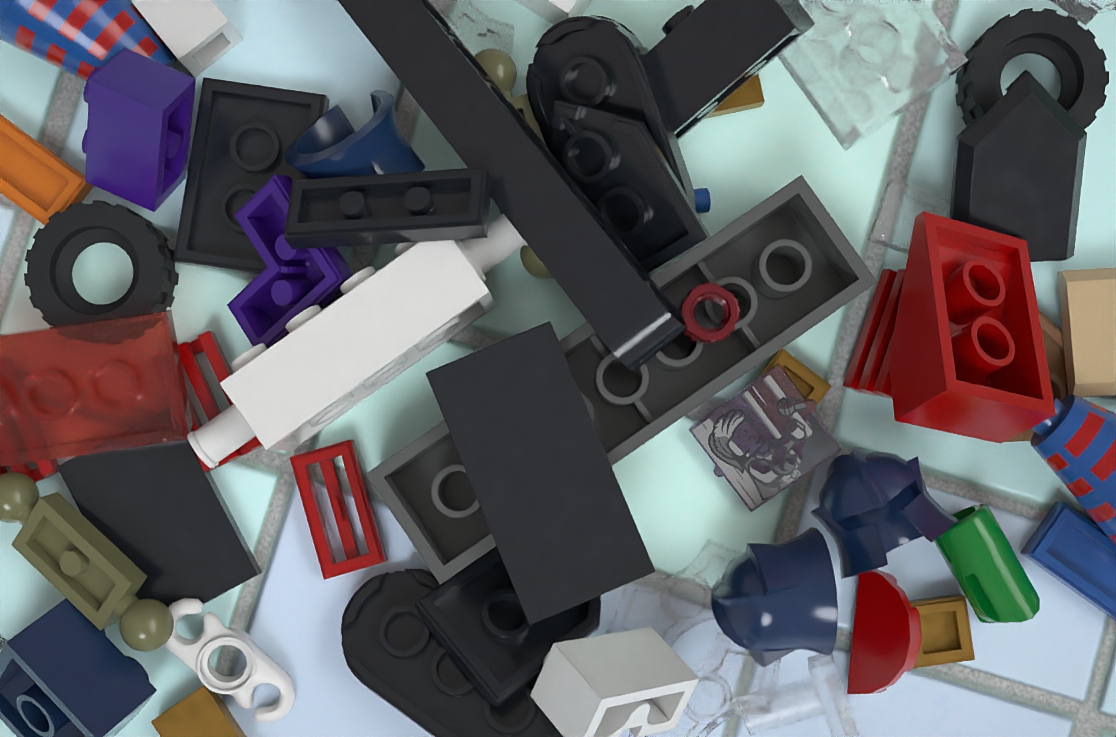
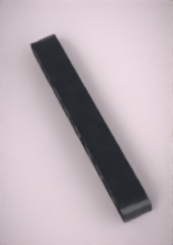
M338 0L468 168L487 167L492 179L491 198L606 346L628 369L633 372L637 371L688 328L687 323L676 307L429 0Z

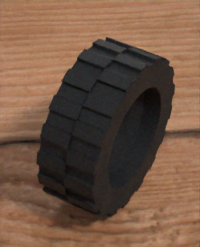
M1033 8L1022 9L1014 16L1008 14L999 19L965 53L961 60L964 62L963 66L956 75L955 83L958 84V93L955 95L956 103L962 109L964 116L961 118L967 126L975 118L979 120L1004 96L1000 84L1001 74L1009 60L1021 54H1037L1048 59L1059 73L1061 90L1057 102L1083 129L1089 127L1097 118L1095 115L1097 110L1104 106L1107 95L1104 94L1105 88L1109 84V71H1106L1104 63L1107 58L1103 48L1099 49L1094 40L1096 38L1089 28L1085 30L1078 24L1079 20L1069 14L1065 17L1057 14V10L1044 8L1042 11H1033Z
M92 200V204L78 202L69 205L70 209L62 213L57 211L48 218L49 222L44 228H39L33 236L35 241L31 250L27 249L25 261L28 263L27 273H24L25 286H29L31 296L29 299L33 307L41 311L43 314L41 318L47 324L60 328V333L70 337L101 344V342L120 344L124 343V340L128 338L137 339L145 335V331L152 325L157 326L164 319L162 315L167 307L171 308L175 299L173 292L179 280V273L175 271V262L173 261L174 250L169 248L167 244L169 240L161 230L154 227L151 221L120 204L114 206L100 200ZM97 243H111L119 246L127 253L133 266V279L129 289L121 298L108 304H94L85 300L77 292L73 283L72 272L77 257L86 248Z

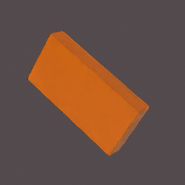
M0 114V193L43 225H46L49 222L48 218L57 211L62 213L70 209L69 205L82 202L94 185L85 182V176Z

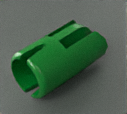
M979 504L980 507L973 505L952 514L958 521L944 534L934 540L979 621L982 623H1021L1033 619L1040 610V598L990 507L986 504Z

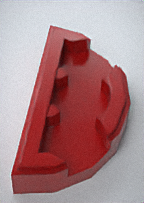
M879 569L859 574L847 694L881 693L887 690L886 688L896 684L905 671H910L914 667L922 643L921 621L917 607H911L905 591L897 585L898 580L893 575Z

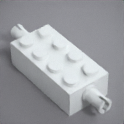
M501 214L488 224L487 238L466 239L462 243L460 240L399 243L394 249L398 255L396 259L377 272L373 266H369L354 274L340 287L344 295L324 310L319 305H314L296 315L285 326L289 334L276 344L267 348L264 343H261L237 357L230 365L235 373L219 383L233 402V405L198 430L189 433L187 438L199 458L210 468L217 466L219 461L255 436L266 450H295L495 308L496 305L491 293L483 283L487 280L484 274L522 246H527L528 244L504 214Z

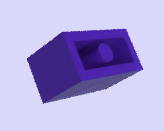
M127 48L121 50L105 66L96 67L89 75L83 92L84 101L88 103L87 129L82 139V151L86 154L85 182L155 212L186 179L196 79Z

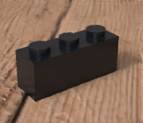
M705 0L696 9L693 5H689L673 15L661 29L666 36L650 51L647 47H644L677 141L815 25V22L798 0Z

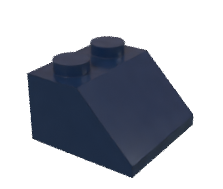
M67 598L8 640L0 652V719L16 737H115L139 714L157 691L149 682V676L144 667L136 659L125 656L106 636L105 629L99 630Z

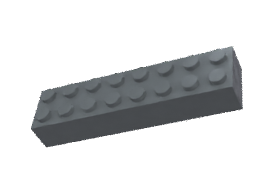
M801 174L652 277L677 310L682 305L681 300L687 297V293L699 284L717 283V285L728 292L734 293L735 299L739 302L740 320L734 325L735 330L729 333L730 336L723 339L719 343L715 342L712 345H707V343L701 345L697 341H691V338L688 335L685 336L683 331L635 372L628 369L611 352L588 321L561 339L559 343L609 462L613 466L875 285L877 280ZM702 300L695 305L693 310L694 318L700 326L712 329L717 328L722 323L723 309L719 303L711 300ZM445 420L366 473V476L440 585L497 546Z

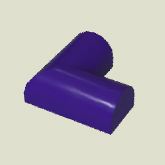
M275 174L234 214L267 266L227 304L253 347L264 343L267 348H270L289 334L285 326L291 319L314 305H319L321 309H324L342 292L340 290L341 285L354 275L337 247L292 250L284 239L292 186L291 177Z

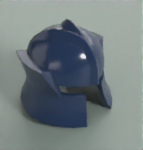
M375 90L370 94L374 115L356 132L337 104L302 132L289 145L285 153L286 163L307 179L423 171L426 167L399 131L394 97L384 90Z
M855 447L851 450L850 454L840 455L831 462L827 469L826 481L819 493V507L810 512L825 527L837 545L841 579L887 566L886 553L922 536L932 543L958 521L957 518L945 511L928 493L920 471L918 456L906 461L897 454L879 451L870 452L861 447Z
M811 527L799 536L779 544L747 543L746 552L729 562L722 577L714 583L711 589V607L718 626L724 635L735 644L748 650L754 661L762 667H766L799 649L817 652L829 656L834 650L838 625L837 588L830 552L824 536L817 528Z

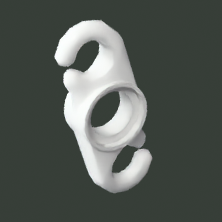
M183 598L173 602L168 607L173 615L174 629L170 639L164 645L197 674L201 682L208 689L219 694H230L241 708L249 709L253 706V692L256 686L270 683L278 687L279 699L273 706L256 708L253 717L257 722L272 723L284 718L293 708L296 699L291 676L266 654L248 633L239 629L225 627L215 613L208 612L203 616V631L200 636L187 639L178 634L177 622L186 614L200 613L203 603L199 599ZM223 645L235 646L244 653L247 667L235 676L220 675L211 665V652Z

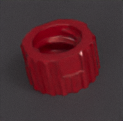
M717 283L697 285L687 293V297L681 300L682 305L678 308L679 313L688 326L683 334L685 336L688 335L691 341H697L701 345L704 343L712 345L715 342L719 343L723 339L730 336L729 333L735 330L734 325L740 320L739 302L735 299L734 293L728 292L717 285ZM711 300L721 305L723 320L717 328L707 329L696 322L693 310L698 302Z

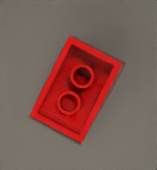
M925 211L915 217L888 358L895 421L1001 444L1056 415L1026 240Z

